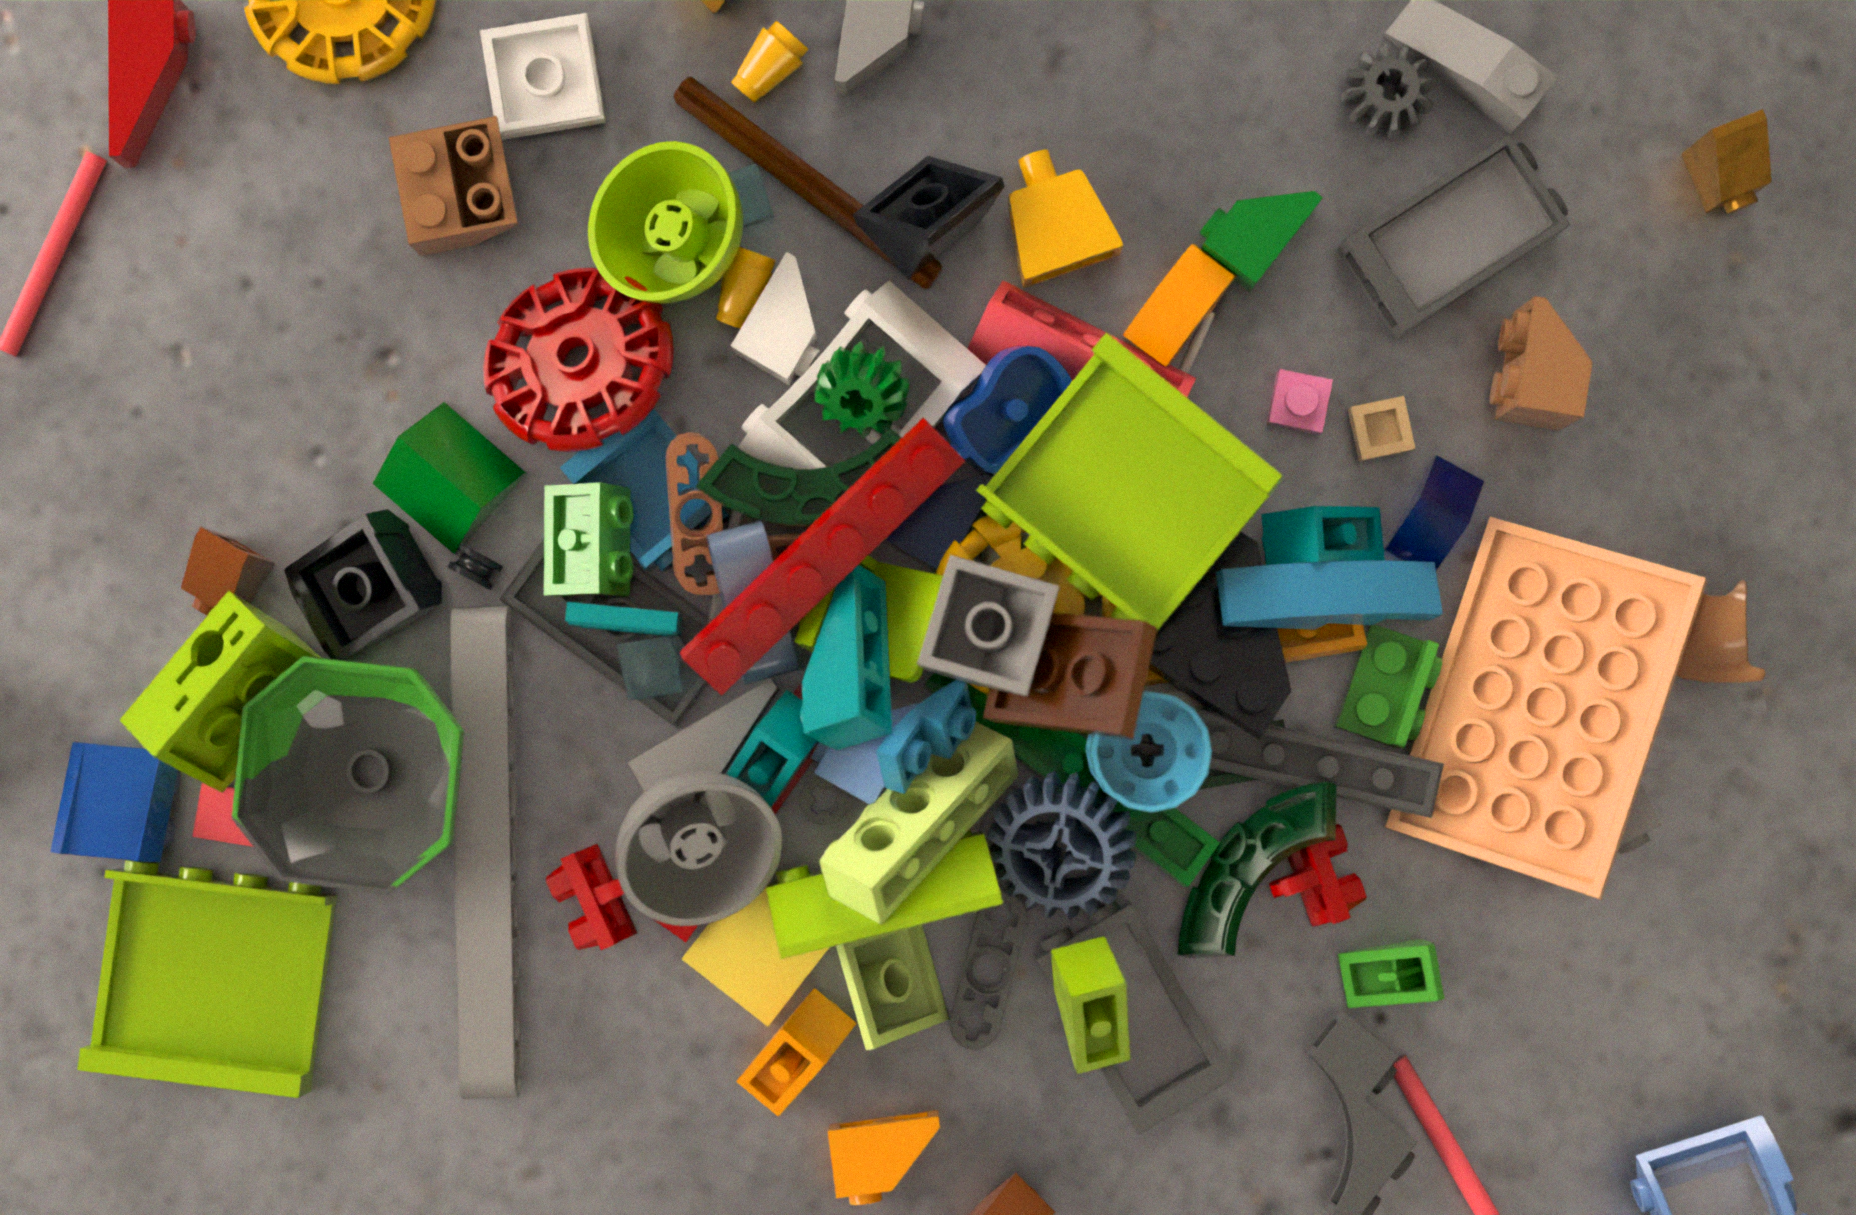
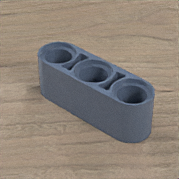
M761 521L706 535L723 609L773 562L768 539ZM790 631L741 677L744 685L798 671Z

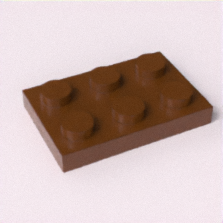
M1052 613L1028 697L989 688L983 718L1002 724L1133 739L1157 627L1146 621Z

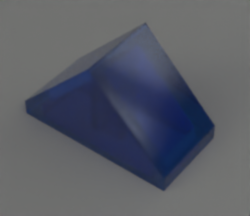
M1435 455L1386 544L1384 551L1401 561L1435 562L1437 571L1469 525L1484 480Z

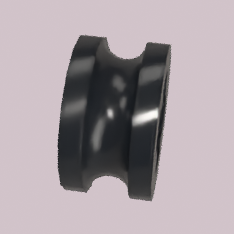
M460 543L457 548L460 552V557L455 562L450 561L448 568L491 590L494 585L491 581V576L495 572H501L503 565Z

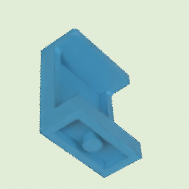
M655 409L624 436L619 431L603 439L604 446L579 451L560 467L573 484L601 482L629 487L631 492L630 501L634 512L633 521L630 525V551L649 573L656 567L665 572L673 566L665 458L670 442L677 436ZM687 449L685 455L677 456V464L680 463L686 466L689 472V485L678 483V492L692 487L696 488L699 482L697 480V464L699 462ZM695 498L687 501L680 512L681 522L684 526L691 529L703 527L711 518L710 505L702 499ZM722 506L723 523L729 518L725 511L727 508Z

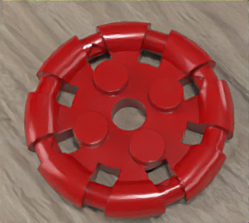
M585 267L553 274V280L539 287L533 284L519 294L497 320L500 328L495 339L488 340L484 354L483 379L486 393L495 399L496 403L493 406V410L499 420L518 438L531 445L536 444L538 441L546 443L551 451L579 452L604 446L603 439L619 431L623 436L630 432L648 416L661 398V394L657 392L663 378L670 377L673 367L674 339L671 325L668 322H664L661 318L663 312L662 305L660 303L640 301L624 295L613 288L602 277L597 268ZM629 276L624 277L635 288L647 291V288ZM604 296L608 297L603 310L593 307L596 301H600ZM563 300V305L557 306L550 311L548 310L549 306ZM632 324L641 325L642 329L629 335L624 329ZM531 335L532 337L526 351L524 348L516 346L520 336L527 337ZM577 346L588 347V355L581 364L574 367L564 366L565 357L571 349ZM631 365L643 368L637 382L631 380L633 376ZM525 378L528 385L515 391L514 388L517 386L518 381ZM606 402L609 412L592 419L588 409ZM549 406L557 411L552 422L544 420Z

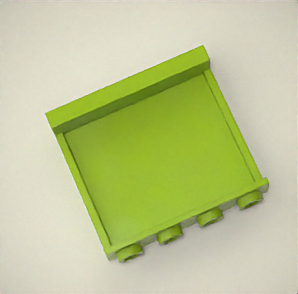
M1106 332L1092 349L1093 357L986 486L981 484L976 491L987 499L981 509L1006 530L1013 521L1025 530L1030 536L1024 542V545L1043 561L1050 565L1057 557L1071 568L1073 572L1067 580L1093 601L1101 593L1116 606V609L1110 615L1112 618L1146 621L1156 626L1158 632L1281 484L1283 475Z
M125 860L124 868L105 870L104 878L114 879L91 1044L80 1048L77 1070L300 1098L311 1092L337 895L321 893L322 886L289 882L288 889L267 886L268 876L234 873L233 882L212 879L214 870L201 867L180 866L179 875L158 873V862Z

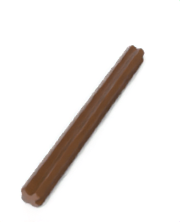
M687 77L680 83L673 95L676 104L897 268L856 224L853 214L862 208L863 204L693 77ZM933 259L910 279L923 289H928L939 278L943 267L939 261Z

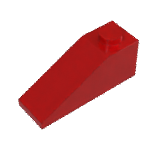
M108 0L109 157L124 168L136 167L188 62V43L195 42V17L192 10H188V7L181 0Z

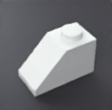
M786 252L732 342L731 348L735 355L791 386L797 375L801 377L817 360L820 350L814 347L817 342V336L796 257Z

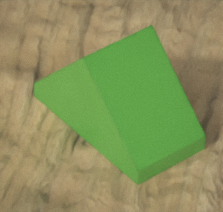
M1415 939L1338 954L1348 1008L1433 1002L1445 999L1435 943L1423 939Z

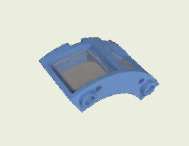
M1763 1115L1636 1155L1637 1179L1631 1180V1189L1642 1213L1649 1211L1651 1215H1795L1797 1211L1796 1199L1792 1187L1788 1183L1794 1179Z

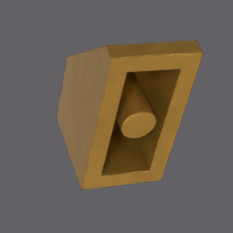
M1763 109L1711 129L1682 153L1706 213L1723 206L1727 215L1747 208L1758 202L1756 193L1772 183L1768 123Z

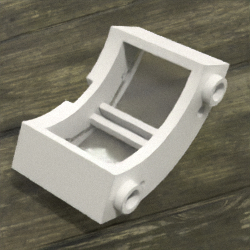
M888 281L873 294L866 289L863 290L844 313L850 318L848 323L808 370L769 409L764 404H761L751 413L741 427L747 435L738 448L770 464L794 469H818L833 466V464L854 457L879 440L883 434L873 428L870 435L864 439L861 438L858 430L852 427L843 434H840V421L838 419L823 421L822 410L825 405L814 402V392L818 385L817 374L823 363H826V360L830 361L833 352L838 350L840 346L852 352L854 346L862 341L867 352L872 354L884 346V360L886 362L901 360L903 369L900 376L910 379V390L906 397L907 406L903 416L898 421L893 420L891 429L900 437H903L923 417L935 429L944 418L947 410L954 403L961 400L979 379L986 365L892 282Z

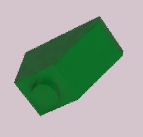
M1315 191L1237 200L1228 213L1219 207L1199 232L1207 239L1201 249L1235 273L1237 276L1234 281L1248 292H1251L1323 197Z

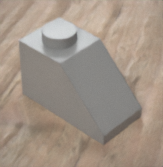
M846 0L834 80L836 94L848 95L908 51L910 34L920 35L924 2L915 0Z

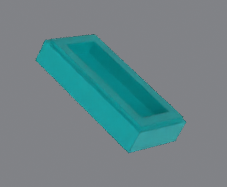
M567 602L565 621L568 622V625L578 628L672 637L681 635L683 616L678 612Z

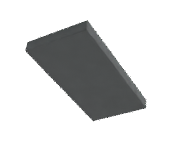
M543 539L499 599L675 728L680 725L709 685L680 655V651L707 626L709 616L634 562L629 596H545ZM567 602L678 612L683 616L681 635L672 637L573 627L565 621Z

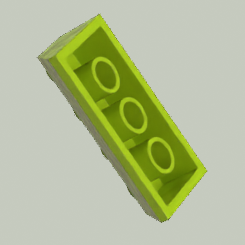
M971 828L881 925L829 897L822 870L810 873L808 864L775 872L777 882L769 883L766 887L780 959L1003 904L985 835L982 831L972 833Z

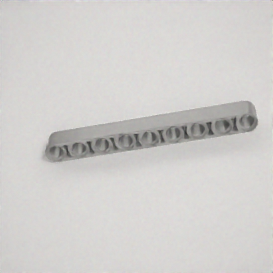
M509 606L454 607L450 621L452 714L464 730L461 778L454 829L459 1089L463 1099L519 1097L522 1065L512 614Z

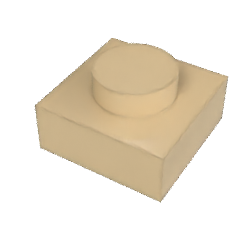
M1404 396L1351 406L1348 409L1359 462L1412 452L1416 449Z

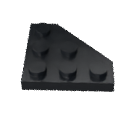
M1240 532L1156 633L1149 669L1260 740L1292 690L1277 628L1223 626L1216 572L1221 569L1262 566L1257 541Z

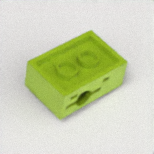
M228 591L119 721L153 757L223 793L236 778L243 706L301 657H321L293 630L231 591Z

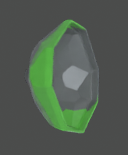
M309 656L301 657L243 706L232 820L279 881L382 894L393 893L453 843L461 778L464 730L441 698L415 668Z

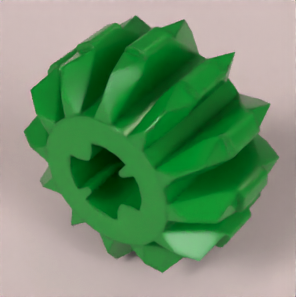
M862 341L854 346L852 352L840 346L838 350L833 352L830 361L826 360V363L821 365L817 374L818 385L814 392V402L825 405L822 410L823 421L833 419L840 421V434H843L852 427L858 430L862 439L870 435L872 428L884 435L891 428L893 420L898 421L903 416L907 406L906 397L910 390V379L900 376L903 369L901 360L890 362L884 360V346L876 350L874 354L867 352Z

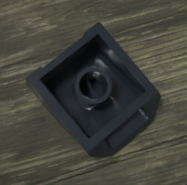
M388 509L362 515L284 569L293 598L323 651L331 659L346 661L442 604V582L434 575L410 533V525Z

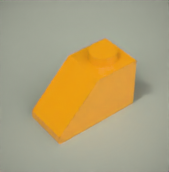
M813 988L736 1082L775 1115L779 1116L823 1068L857 1023L845 1014L837 1004L826 998L816 988Z
M932 1110L829 1124L828 1139L836 1199L849 1197L850 1205H864L882 1201V1192H889L895 1188L939 1130V1111Z

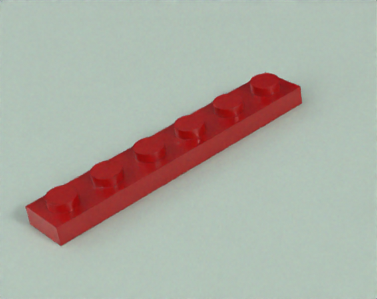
M923 417L680 651L682 659L722 696L966 461Z

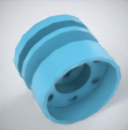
M1151 691L1143 692L1133 739L1088 734L1085 747L1089 771L1099 783L1100 788L1128 808L1148 812L1175 808L1193 796L1208 775L1212 753L1208 730L1196 711L1175 696ZM1148 733L1149 742L1158 744L1160 749L1159 754L1149 756L1148 764L1142 765L1141 758L1132 755L1130 750L1131 745L1141 743L1142 734Z

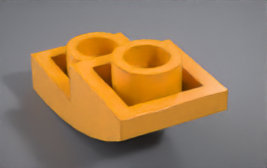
M1191 244L1146 301L1123 333V336L1163 366L1171 365L1201 321L1207 319L1237 275L1197 245Z

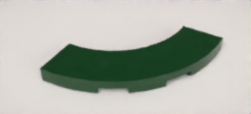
M889 428L879 440L858 455L833 464V466L818 469H794L770 464L745 453L731 443L697 483L696 488L722 506L755 520L777 525L811 526L902 437Z
M1325 781L1285 791L1267 800L1266 806L1259 809L1243 823L1237 822L1226 833L1211 855L1213 859L1204 872L1198 887L1193 886L1190 892L1180 929L1179 956L1186 958L1235 956L1236 941L1243 914L1252 895L1263 879L1279 863L1295 852L1310 845L1335 840L1337 785Z

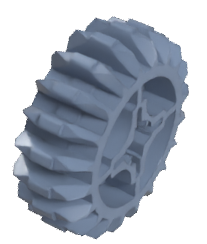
M1054 770L1047 774L1044 784L1035 776H1032L1026 780L1023 790L1018 787L1012 788L1005 798L1007 803L999 804L993 816L996 822L991 824L987 833V839L993 842L989 848L991 861L1000 863L995 870L996 879H1010L1012 881L1007 889L1008 898L1023 893L1027 896L1025 901L1026 911L1033 909L1036 903L1045 905L1044 911L1047 919L1055 915L1057 908H1063L1070 921L1077 916L1080 907L1091 916L1098 911L1100 901L1109 905L1116 899L1117 889L1125 888L1131 876L1128 870L1134 867L1137 859L1136 852L1130 849L1136 843V831L1124 829L1128 826L1131 819L1129 811L1113 812L1118 800L1110 795L1103 799L1099 797L1097 793L1100 785L1097 781H1092L1087 789L1080 787L1077 772L1069 775L1066 784L1061 783ZM1058 812L1057 819L1052 822L1037 821L1035 825L1024 823L1029 818L1041 813ZM1080 820L1083 821L1086 825H1088L1093 832L1086 830L1082 826ZM1063 829L1062 843L1067 845L1065 849L1067 852L1061 861L1062 849L1057 846L1059 842L1057 839ZM1033 860L1037 861L1043 869H1041L1037 864H1035ZM1089 866L1099 868L1084 877L1066 878L1067 872L1074 869L1087 871Z

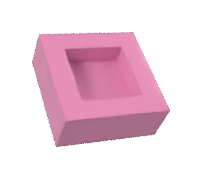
M1279 369L1276 374L1266 425L1316 435L1322 434L1333 380Z

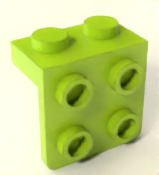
M868 555L858 565L886 581L890 678L913 683L920 678L923 671L917 662L943 576L878 562ZM836 586L800 620L799 630L794 642L813 653Z

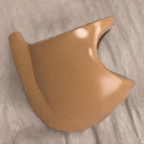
M1745 580L1738 581L1734 589L1724 596H1710L1703 593L1676 676L1682 679L1701 682L1744 683L1764 680L1765 670L1752 666L1748 661V587Z

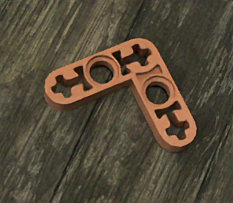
M688 432L678 435L670 442L665 458L673 569L676 579L686 591L696 595L720 594L714 570L705 572V581L696 582L691 573H685L686 566L694 565L696 555L702 554L706 562L712 564L706 535L723 530L721 504L713 501L695 487L684 489L680 492L677 490L678 483L689 485V472L686 466L680 463L677 464V456L686 454L687 445L695 444L699 453L707 454L706 461L697 464L698 481L702 479L718 460L715 447L706 437L698 433ZM695 498L702 499L708 502L711 508V518L708 523L698 529L684 526L680 518L683 505ZM803 533L767 536L773 561L779 557L776 551L777 547L785 546V551Z

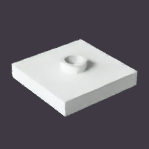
M587 13L480 30L493 116L498 117L502 140L606 123L590 19Z

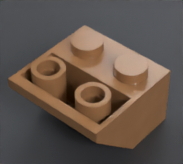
M497 116L388 137L408 243L420 256L474 246L519 225Z
M1534 296L1519 309H1516L1511 314V319L1505 318L1502 322L1498 339V350L1505 352L1502 373L1496 372L1492 380L1490 404L1497 405L1495 420L1559 431L1582 419L1585 415L1593 362L1549 301L1544 297Z

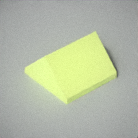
M922 924L836 945L866 1050L875 1049L949 1020Z

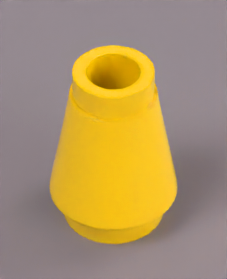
M776 20L768 30L764 27L762 28L737 71L738 74L731 83L751 101L756 103L761 96H764L804 64L800 59L809 49Z
M739 247L732 265L722 277L718 312L715 319L741 329L772 277L776 260Z

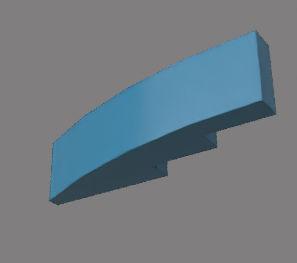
M1390 560L1326 561L1229 568L1216 572L1223 626L1315 630L1327 623L1374 625L1384 619L1430 621L1443 615L1435 562Z

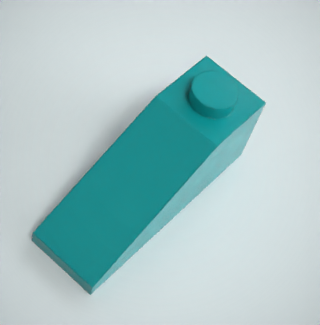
M857 565L837 584L802 680L803 705L800 716L803 724V733L836 751L892 733L886 581L860 565Z

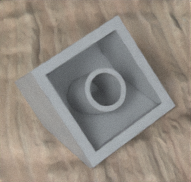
M950 555L917 664L923 670L973 685L1028 697L1060 586Z

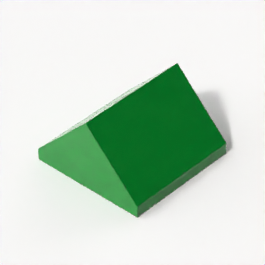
M443 402L397 437L372 484L456 555L459 552L457 548L460 543L465 545L527 473L448 404Z

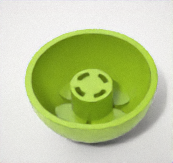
M666 141L645 146L619 162L599 187L592 203L588 221L589 248L594 264L602 277L613 288L624 295L640 301L660 304L690 299L717 283L732 265L738 253L743 234L742 203L736 185L722 164L702 148L677 141ZM629 276L645 286L647 291L635 288L624 277Z

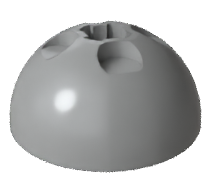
M691 771L673 775L645 791L635 801L623 820L616 844V869L620 885L624 894L636 909L662 923L695 926L724 919L750 904L771 881L781 858V828L767 802L753 788L734 777L712 771Z

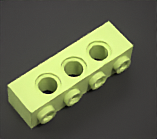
M975 722L970 737L960 742L950 759L931 754L926 770L922 774L916 775L905 794L887 789L874 804H869L855 824L839 840L831 843L824 856L819 860L829 897L881 925L1017 779L1019 774L1012 739Z

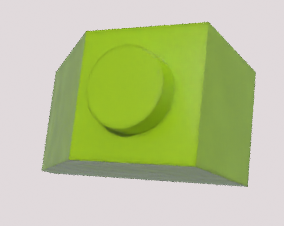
M1105 936L1052 949L1054 991L1076 1073L1080 1074L1131 1060L1126 982Z

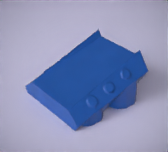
M72 742L50 852L141 862H161L163 851L168 849L174 841L175 824L170 817L173 795L180 787L181 771L153 757L145 748Z

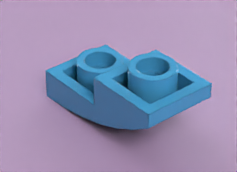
M956 680L939 689L912 709L893 728L892 733L886 736L876 750L886 789L905 794L916 775H920L926 770L931 754L950 759L960 742L970 737L975 726L976 711L971 705L967 682Z

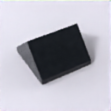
M927 156L856 211L853 216L856 224L909 280L981 222L1005 185L1000 176Z

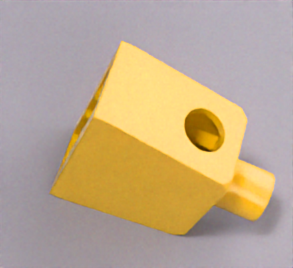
M1048 149L1030 153L1018 160L1027 187L1010 193L1007 204L1020 282L1023 289L1120 256L1123 248L1121 237L1081 169L1057 176Z

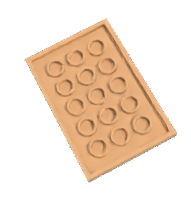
M1489 517L1442 656L1443 662L1438 679L1431 689L1425 707V717L1421 730L1413 742L1409 754L1410 756L1444 764L1432 818L1391 809L1385 828L1602 900L1707 584L1706 578Z

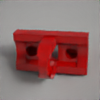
M1336 824L1335 840L1310 845L1290 855L1287 858L1293 873L1269 882L1274 899L1282 895L1287 897L1300 892L1312 927L1326 923L1336 924L1350 919L1349 910L1367 898L1362 881L1356 873L1336 877L1330 858L1347 852L1348 847L1346 836L1340 824Z
M598 844L560 859L562 865L549 874L545 881L553 898L559 903L575 895L580 902L585 915L568 923V932L576 949L581 950L599 946L601 950H604L637 934L621 898L624 892L619 878L613 880Z

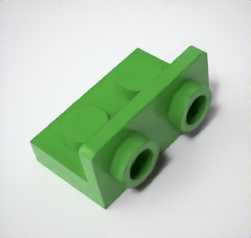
M601 482L545 486V596H629L630 579L633 574V562L630 556V525L634 514L633 505L630 501L631 492L629 487Z
M1376 624L1368 625L1365 632L1367 646L1365 649L1359 650L1334 727L1393 748H1404L1407 740L1415 741L1421 730L1425 710L1418 707L1425 687L1429 689L1434 687L1442 667L1443 659L1436 656L1439 643L1431 640L1422 641Z

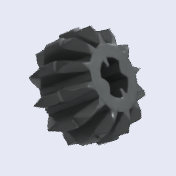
M1386 43L1378 47L1376 58L1363 51L1356 59L1358 68H1349L1343 79L1351 88L1343 92L1341 100L1346 104H1358L1350 114L1349 119L1352 123L1359 122L1364 117L1369 119L1370 122L1366 127L1368 136H1374L1381 124H1384L1386 134L1390 139L1396 138L1399 135L1401 125L1410 131H1414L1420 124L1418 114H1428L1433 107V102L1425 95L1434 90L1436 87L1435 80L1419 78L1428 64L1424 59L1418 60L1413 65L1408 63L1407 59L1411 51L1409 46H1403L1396 58L1392 57L1391 49ZM1385 82L1394 85V97L1392 100H1386L1382 97L1384 92L1382 86Z

